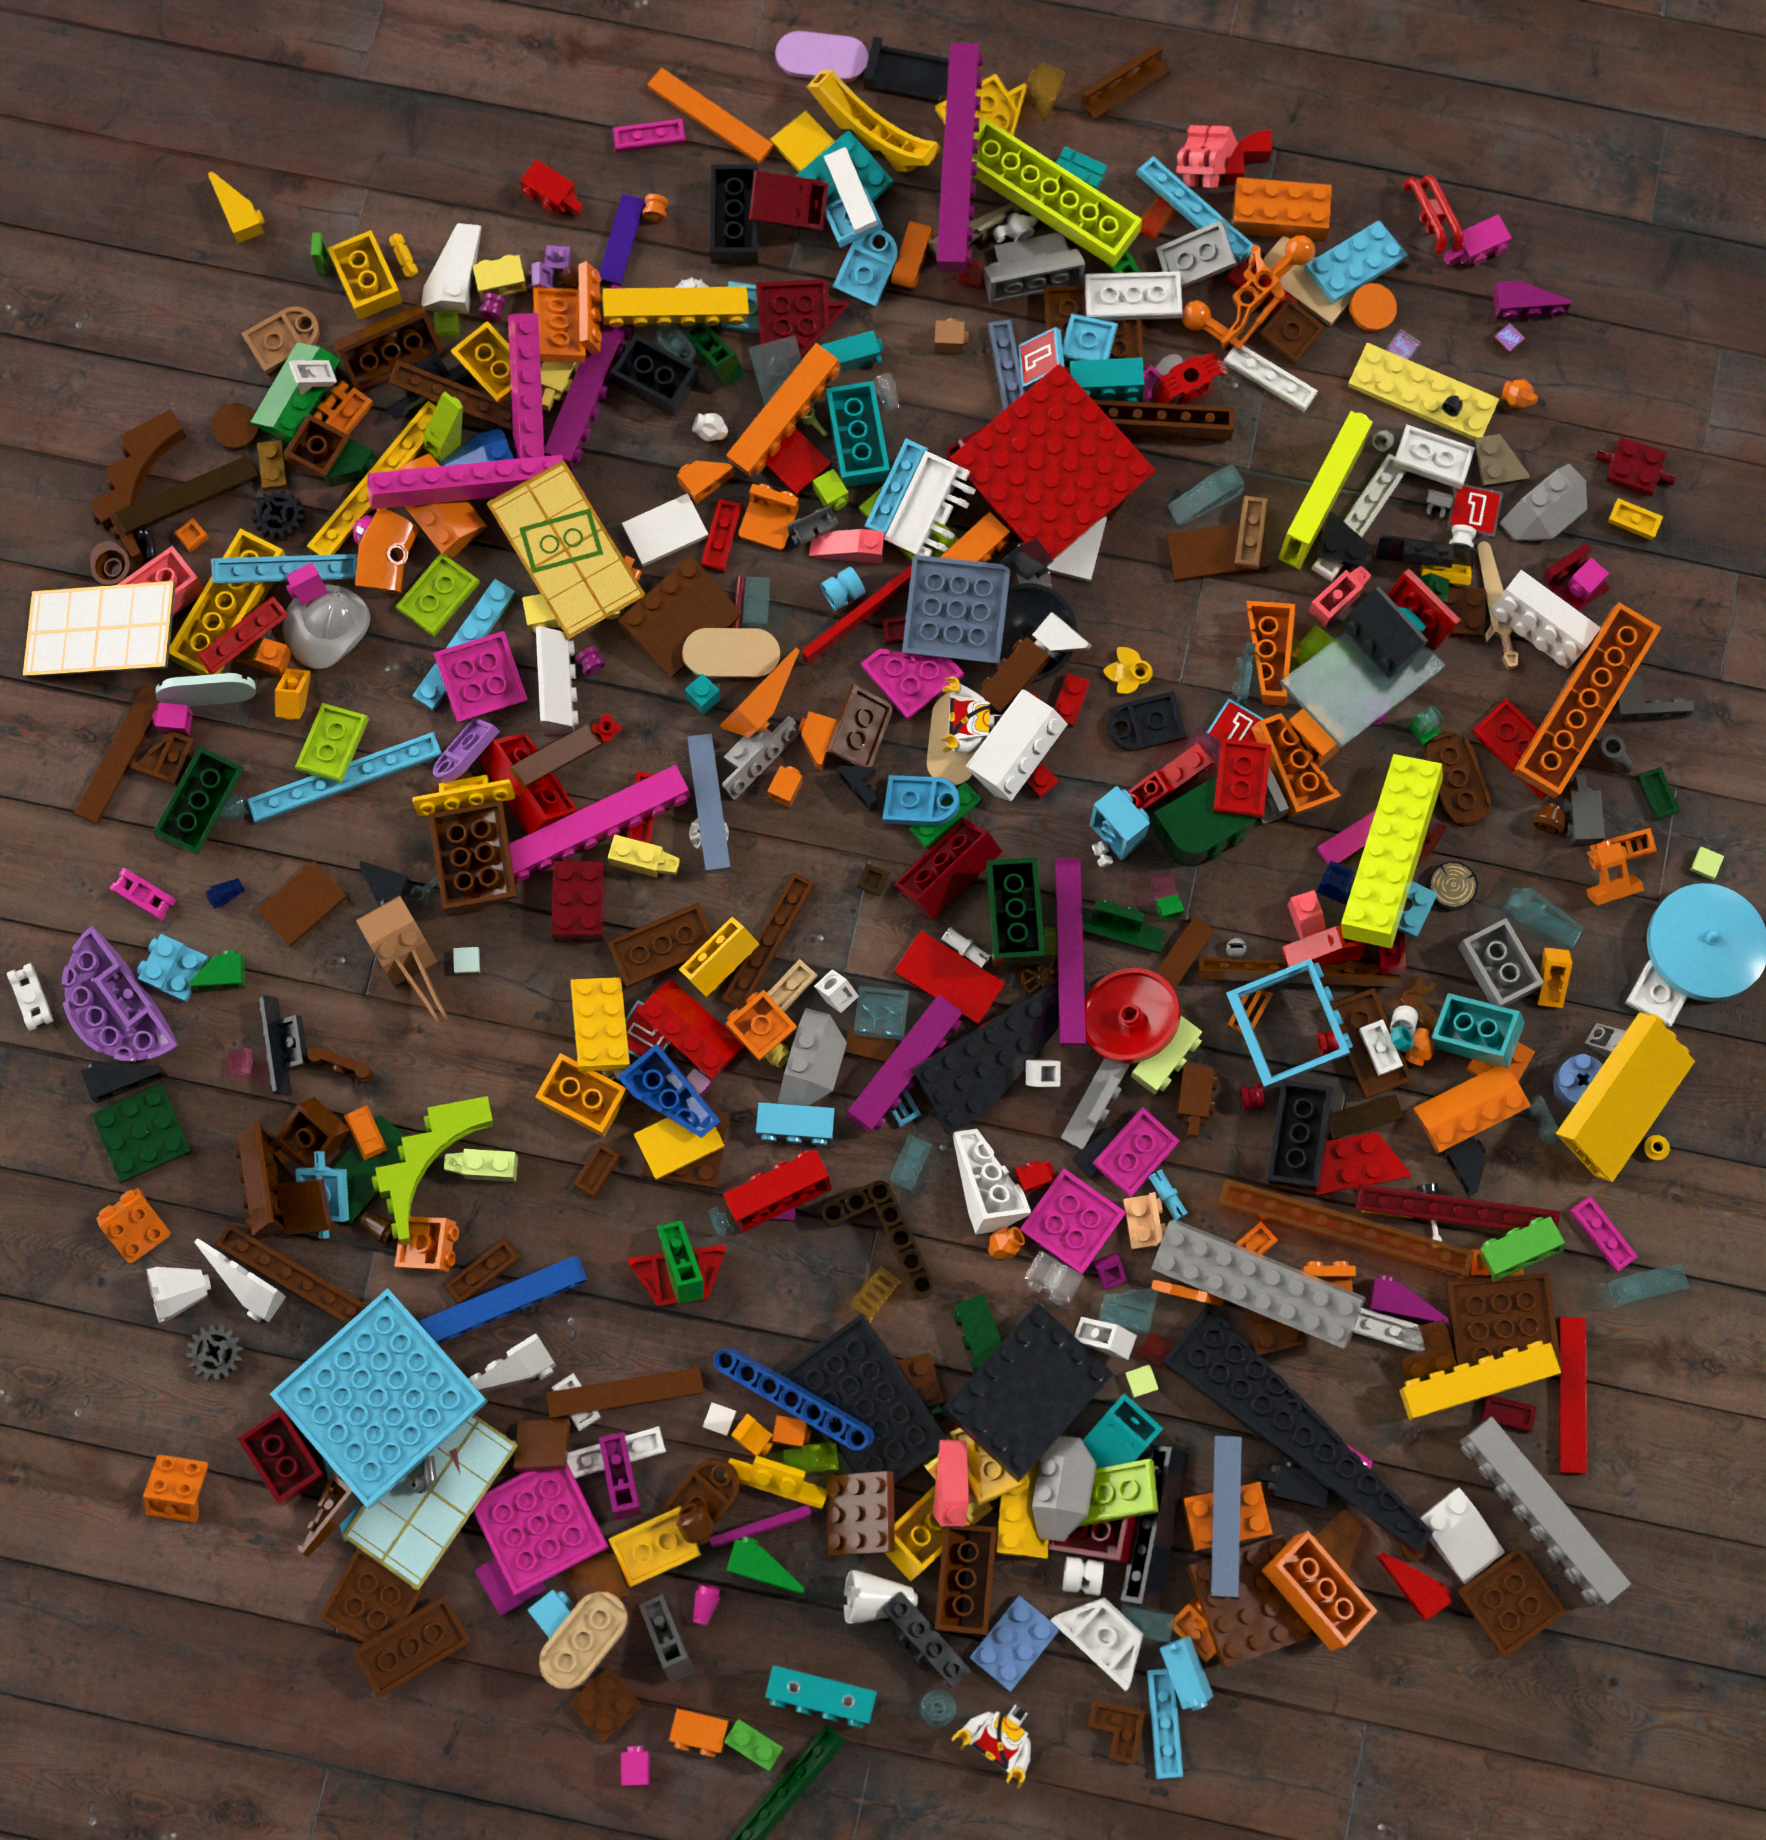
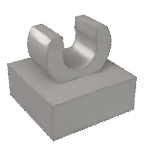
M1429 489L1426 497V502H1429L1427 514L1431 513V509L1434 506H1438L1441 509L1439 517H1443L1445 515V507H1451L1452 495Z

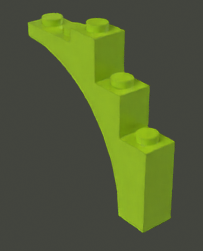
M488 1096L428 1107V1116H424L426 1131L432 1132L402 1137L403 1145L398 1146L400 1161L406 1162L375 1168L377 1176H372L374 1192L380 1191L381 1198L391 1197L386 1200L389 1214L394 1213L396 1223L391 1224L393 1239L399 1238L400 1245L410 1244L409 1218L411 1204L417 1186L427 1168L444 1150L456 1141L474 1132L493 1127Z

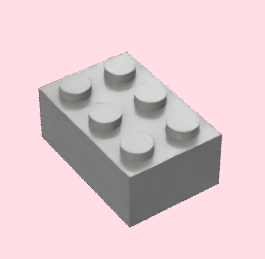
M1507 918L1464 939L1458 946L1459 951L1490 1004L1506 1007L1539 990L1544 984Z

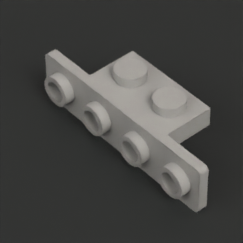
M788 716L773 732L766 728L760 735L755 732L750 738L743 736L724 756L727 763L736 768L722 783L723 788L733 800L737 799L801 733L798 732L799 727L792 717Z
M1103 1060L1063 1132L1062 1140L1080 1150L1084 1149L1098 1122L1104 1123L1110 1111L1106 1109L1110 1100L1115 1102L1122 1089L1118 1085L1130 1064Z

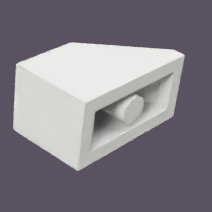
M1052 612L1032 634L1037 639L1035 644L1045 652L1048 649L1052 652L1087 650L1092 646Z
M1081 1317L1074 1337L1086 1347L1110 1356L1128 1360L1137 1335L1119 1325Z

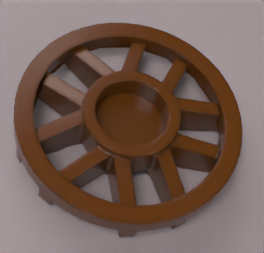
M1045 953L1043 964L1041 966L1033 965L1036 968L1035 972L1028 969V965H1023L1020 980L1022 987L1029 995L1033 994L1038 988H1043L1057 979L1054 978V974H1058V969H1053L1055 962L1058 964L1057 956ZM1046 958L1052 960L1050 967L1044 966ZM1025 972L1032 976L1030 979L1026 981L1024 976ZM1035 981L1037 985L1030 990L1027 985Z

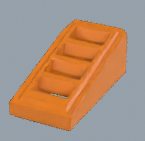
M1651 828L1607 839L1611 840L1612 844L1626 843L1628 850V860L1626 862L1658 855ZM1641 839H1646L1648 848L1643 849ZM1631 841H1636L1638 851L1633 852Z

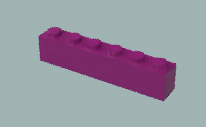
M938 995L850 1107L846 1117L868 1134H871L874 1129L879 1131L887 1121L884 1116L890 1109L894 1112L902 1101L899 1097L904 1090L909 1092L917 1082L911 1068L928 1059L934 1051L939 1052L947 1043L944 1039L949 1032L954 1034L962 1024V1021L959 1019L963 1012Z

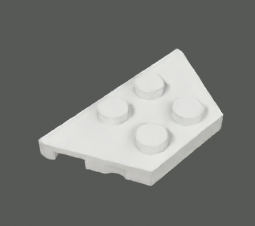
M1101 1598L1057 1614L1050 1620L1125 1691L1130 1687L1143 1633L1108 1600Z

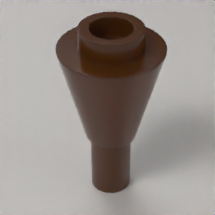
M573 265L569 268L565 267L559 279L563 281L562 286L579 289V270ZM600 287V294H602L604 289Z

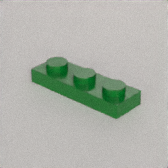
M966 782L957 788L960 797V808L951 821L939 826L913 825L909 828V831L925 849L981 803L982 799ZM945 798L942 800L941 805L944 807L950 806L954 800L952 798Z

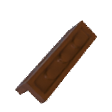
M1157 44L1082 91L1081 106L1093 122L1098 121L1170 75L1171 70L1161 58L1163 48L1160 44Z

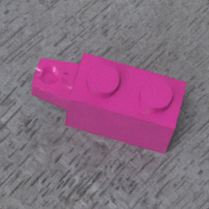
M1498 214L1463 230L1462 249L1459 252H1455L1453 249L1447 251L1443 259L1447 266L1461 262L1466 267L1472 264L1479 265L1487 257L1494 254L1499 256L1506 252L1512 237Z

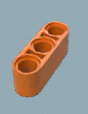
M914 221L909 222L892 274V284L915 289L928 250V242L932 237V226Z

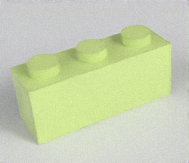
M1181 1016L1179 1028L1170 1044L1156 1056L1140 1062L1132 1072L1131 1078L1154 1095L1159 1089L1164 1092L1172 1081L1169 1078L1174 1070L1179 1072L1187 1062L1184 1057L1189 1050L1194 1053L1201 1044L1202 1040L1199 1037L1202 1031Z

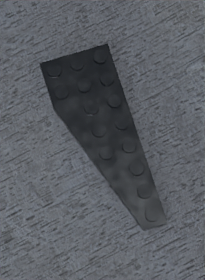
M1084 976L1085 997L1091 990V987ZM1058 978L911 1068L947 1135L954 1133L992 1109L1026 1068V1060H1032L1059 1028Z

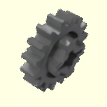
M214 1324L210 1325V1331L203 1327L200 1328L202 1335L193 1334L192 1337L195 1343L187 1345L192 1349L191 1353L186 1354L187 1358L193 1359L189 1364L190 1368L198 1367L195 1373L198 1376L203 1375L205 1372L204 1379L210 1381L212 1375H214L216 1381L221 1380L222 1374L230 1378L229 1371L231 1369L238 1371L239 1369L235 1365L236 1362H243L244 1360L238 1356L239 1353L244 1351L243 1347L237 1346L242 1341L241 1338H233L235 1331L232 1329L226 1333V1326L221 1325L219 1330H217ZM213 1336H222L227 1340L217 1342ZM204 1343L202 1353L199 1354L200 1347ZM212 1345L219 1349L217 1352L219 1360L210 1356L213 1354ZM232 1352L231 1358L227 1363L228 1354ZM210 1363L215 1364V1366L218 1369H207L204 1367V1365H209Z

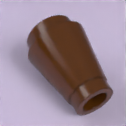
M369 1211L364 1213L360 1220V1225L381 1244L386 1243L389 1245L395 1240L393 1239L391 1224L395 1223L394 1221Z

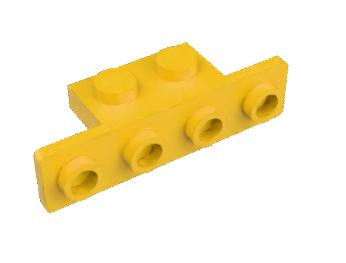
M481 775L449 783H439L438 793L413 797L412 801L417 815L426 816L436 812L514 799L515 793L509 779L490 783L488 775Z
M759 1456L755 1457L753 1465L733 1458L729 1459V1463L738 1472L741 1484L812 1507L823 1508L827 1497L826 1488L805 1482L806 1471ZM725 1470L723 1477L728 1479V1473Z

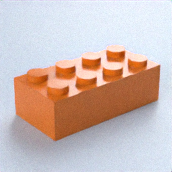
M1237 178L1234 188L1232 226L1244 235L1282 237L1285 235L1288 238L1306 236L1311 240L1326 241L1330 223L1332 185Z
M1309 1531L1294 1536L1262 1570L1330 1651L1346 1647L1377 1613L1375 1607Z

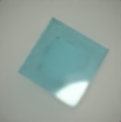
M718 1207L708 1210L717 1238L727 1235L725 1228L730 1225L725 1212L719 1213Z

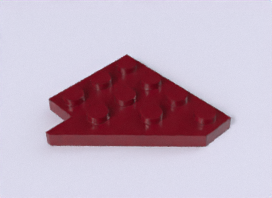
M827 279L756 282L762 376L787 375L849 308V301L829 302Z

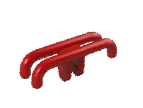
M1426 175L1422 178L1421 182L1414 177L1406 179L1403 189L1405 191L1413 189L1423 208L1420 220L1423 224H1426L1425 230L1427 234H1436L1437 245L1435 252L1443 254L1446 248V233L1442 226L1444 218H1446L1454 235L1452 249L1455 252H1459L1463 245V231L1436 178L1432 175ZM1430 187L1436 199L1429 200L1424 189Z

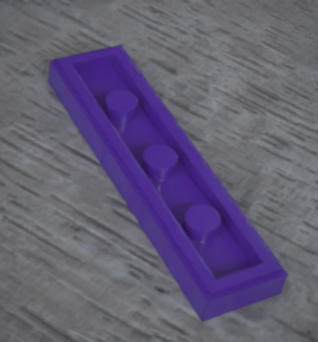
M622 194L599 271L601 276L600 283L614 284L621 287L645 207V199Z

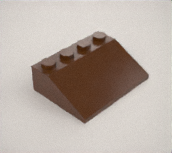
M689 556L626 612L618 622L622 632L672 679L686 666L682 658V648L691 633L702 628H729L742 616V613L709 574Z
M502 800L429 814L442 909L448 916L474 912L517 897Z
M259 1121L253 1122L238 1136L239 1144H235L237 1158L241 1159L242 1168L239 1169V1178L241 1184L245 1183L246 1193L242 1194L244 1208L249 1210L250 1218H246L247 1231L249 1234L252 1233L254 1238L262 1239L284 1235L285 1229L276 1187L280 1182L276 1156L274 1154L273 1135Z

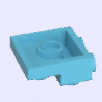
M160 934L159 938H154L149 945L148 951L151 953L147 961H141L138 966V979L145 985L187 1003L194 990L190 986V981L207 964L209 957L186 947L183 943Z

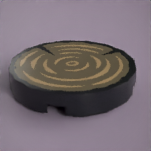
M1449 861L1440 864L1434 869L1429 877L1427 888L1438 893L1434 901L1436 905L1450 911L1464 909L1472 903L1477 895L1478 881L1470 867L1461 862Z

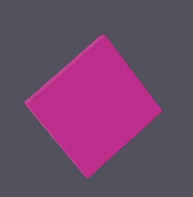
M568 1463L566 1469L527 1471L486 1492L473 1510L514 1597L609 1548Z

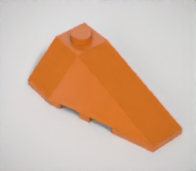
M796 647L719 726L748 738L755 732L760 735L770 725L767 720L775 711L800 650Z

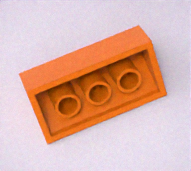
M426 454L402 465L397 470L438 467L440 465L431 454ZM468 500L404 506L441 554L452 558L488 526Z
M1497 1065L1413 1109L1436 1153H1440L1531 1107L1511 1071L1508 1068Z

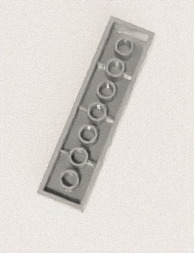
M1175 1219L1168 1223L1151 1268L1341 1348L1348 1346L1366 1299L1362 1295Z
M1493 1417L1480 1423L1459 1441L1463 1445L1461 1447L1463 1453L1470 1460L1474 1458L1479 1464L1478 1470L1486 1480L1491 1479L1497 1486L1495 1488L1497 1494L1504 1501L1508 1499L1513 1505L1512 1511L1520 1521L1525 1520L1531 1527L1529 1530L1531 1535L1538 1542L1542 1541L1547 1546L1548 1550L1546 1552L1550 1558L1556 1563L1560 1562L1566 1569L1564 1571L1565 1576L1573 1584L1577 1582L1582 1588L1581 1594L1589 1604L1592 1605L1594 1603L1596 1606L1608 1604L1631 1585L1629 1580Z

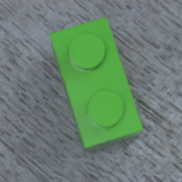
M740 1719L737 1720L724 1743L768 1771L772 1769L784 1749Z

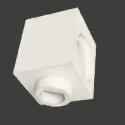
M833 969L814 986L826 1003L840 1013L859 997L848 980Z

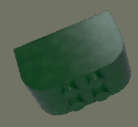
M1217 775L1154 812L1150 825L1170 857L1182 865L1194 866L1208 859L1211 861L1216 860L1223 855V850L1231 847L1233 849L1244 842L1243 838L1250 834L1257 821L1256 817L1213 812Z
M1037 857L987 860L986 897L992 967L1043 964L1045 949Z

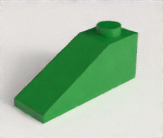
M682 1220L657 1226L671 1285L678 1304L703 1299V1278Z

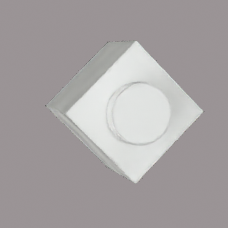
M1026 1060V1085L1034 1087H1059L1060 1061Z

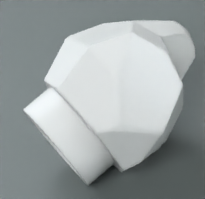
M698 413L693 423L692 432L698 433L700 438L708 442L716 439L723 440L728 434V428L720 415L716 413L705 415Z

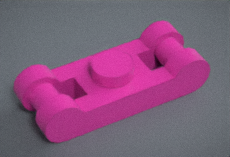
M122 868L119 873L121 876L116 883L113 882L109 889L163 922L167 916L165 913L170 906H174L177 900L126 868ZM130 881L133 884L130 887V889L127 890L125 889V886ZM156 897L162 900L157 908L152 905Z

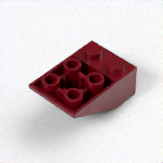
M754 171L749 219L804 231H823L829 183L809 178Z

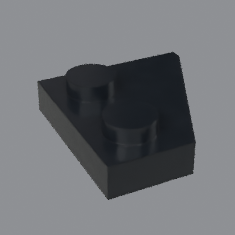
M1329 511L1316 557L1354 568L1360 566L1364 568L1370 544L1338 516Z

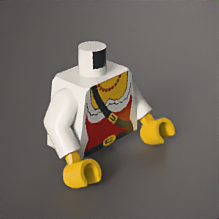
M951 676L944 679L949 682L950 686L942 687L944 693L953 691V694H950L949 734L941 739V741L947 742L948 745L943 747L942 751L946 753L953 750L968 754L981 746L989 735V729L992 730L1003 715H989L990 702L985 701L982 696L960 684L956 677Z
M1014 1705L1007 1717L997 1711L995 1714L985 1712L971 1718L952 1737V1741L957 1737L961 1738L963 1745L960 1749H964L969 1744L1009 1773L1006 1779L1007 1783H1009L1011 1778H1016L1019 1782L1017 1788L1021 1787L1030 1762L1031 1742L1027 1738L1028 1733L1019 1726L1028 1713Z

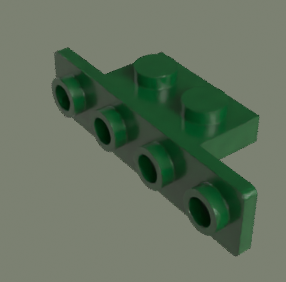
M1096 900L1094 910L1082 906V929L1087 934L1150 952L1160 953L1166 932L1164 929L1143 924L1145 913L1133 907H1121L1109 900Z

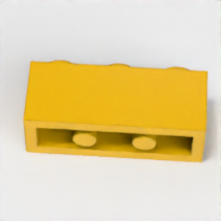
M731 917L679 970L707 997L753 952L759 943L743 925Z

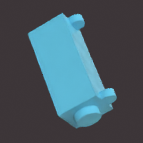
M1191 1635L1161 1647L1162 1656L1182 1709L1192 1707V1710L1195 1711L1207 1706L1206 1701L1213 1697V1693Z

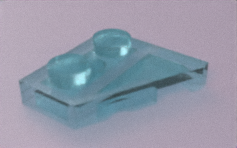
M1246 643L1241 658H1236L1235 672H1239L1238 681H1234L1232 695H1236V703L1246 705L1249 695L1255 643Z
M1150 1287L1141 1290H1127L1121 1294L1112 1293L1104 1295L1098 1321L1119 1325L1124 1329L1148 1335L1158 1291Z

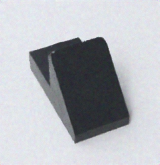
M840 766L837 769V776L869 811L877 806V792L871 785H865L876 775V768Z

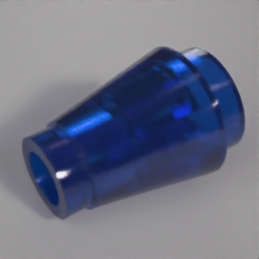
M236 878L209 886L210 889L205 891V894L213 909L224 907L245 890L241 881Z

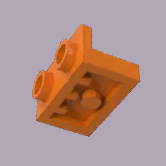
M1193 1597L1168 1625L1181 1638L1191 1635L1197 1654L1207 1662L1216 1653V1649L1199 1601L1196 1597Z

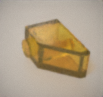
M1040 62L1037 69L1033 68L1031 70L1028 82H1030V94L1040 118L1046 122L1064 86L1066 72Z

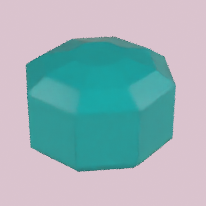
M1399 1025L1392 1029L1390 1037L1398 1050L1405 1052L1412 1048L1414 1039L1406 1027Z

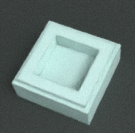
M479 947L453 948L455 975L480 973Z

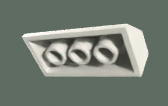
M539 626L536 627L540 721L545 736L570 734L574 732V726L579 725L578 711H573V702H577V689L572 687V679H576L575 664H571V656L575 655L574 641H570L562 631Z
M1022 689L965 767L993 796L1012 801L1068 724L1052 707Z

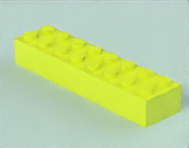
M985 118L981 123L979 133L975 132L974 139L978 140V154H973V161H977V176L973 177L1114 268L1140 233L1141 218Z
M1393 754L1341 922L1342 938L1392 948L1443 780L1441 763Z

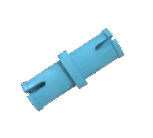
M1162 1169L1148 1177L1160 1195L1161 1203L1164 1202L1173 1220H1179L1180 1217L1182 1218L1188 1214L1176 1195L1178 1193L1176 1188H1172Z

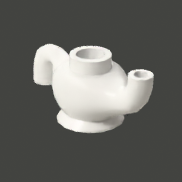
M1014 213L1007 218L1006 225L995 227L993 236L997 243L1002 242L1005 239V235L1013 238L1014 242L1029 239L1034 234L1032 227L1039 219L1032 214L1031 216Z

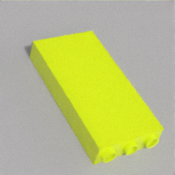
M1350 411L1286 534L1278 557L1279 560L1300 570L1329 511H1331L1363 449L1373 423L1366 415Z

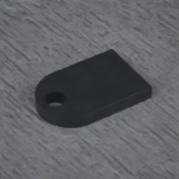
M1174 691L1123 703L1113 710L1108 722V733L1111 740L1116 746L1126 751H1140L1187 738ZM1117 724H1123L1127 727L1128 732L1124 735H1119L1114 731V727Z

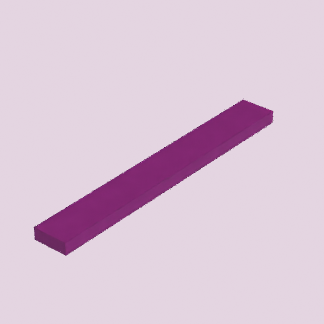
M1056 858L1060 1046L1085 1047L1081 859Z

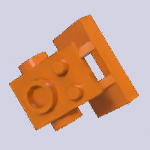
M1607 840L1590 846L1591 851L1586 853L1589 856L1593 870H1598L1600 878L1597 886L1586 889L1588 898L1596 905H1601L1644 891L1642 881L1633 874H1628L1626 864L1628 853L1626 848L1621 846L1620 842L1612 844L1611 840ZM1617 866L1618 878L1610 880L1608 868Z

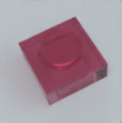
M240 1048L229 1051L228 1076L237 1078L251 1074L253 1065L252 1049Z

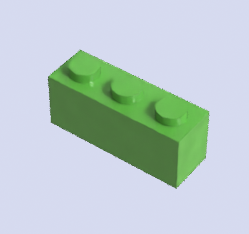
M1551 1216L1546 1219L1539 1217L1531 1221L1526 1228L1521 1230L1520 1228H1515L1507 1232L1506 1237L1499 1240L1493 1238L1486 1241L1480 1249V1257L1493 1282H1496L1562 1252L1565 1242Z

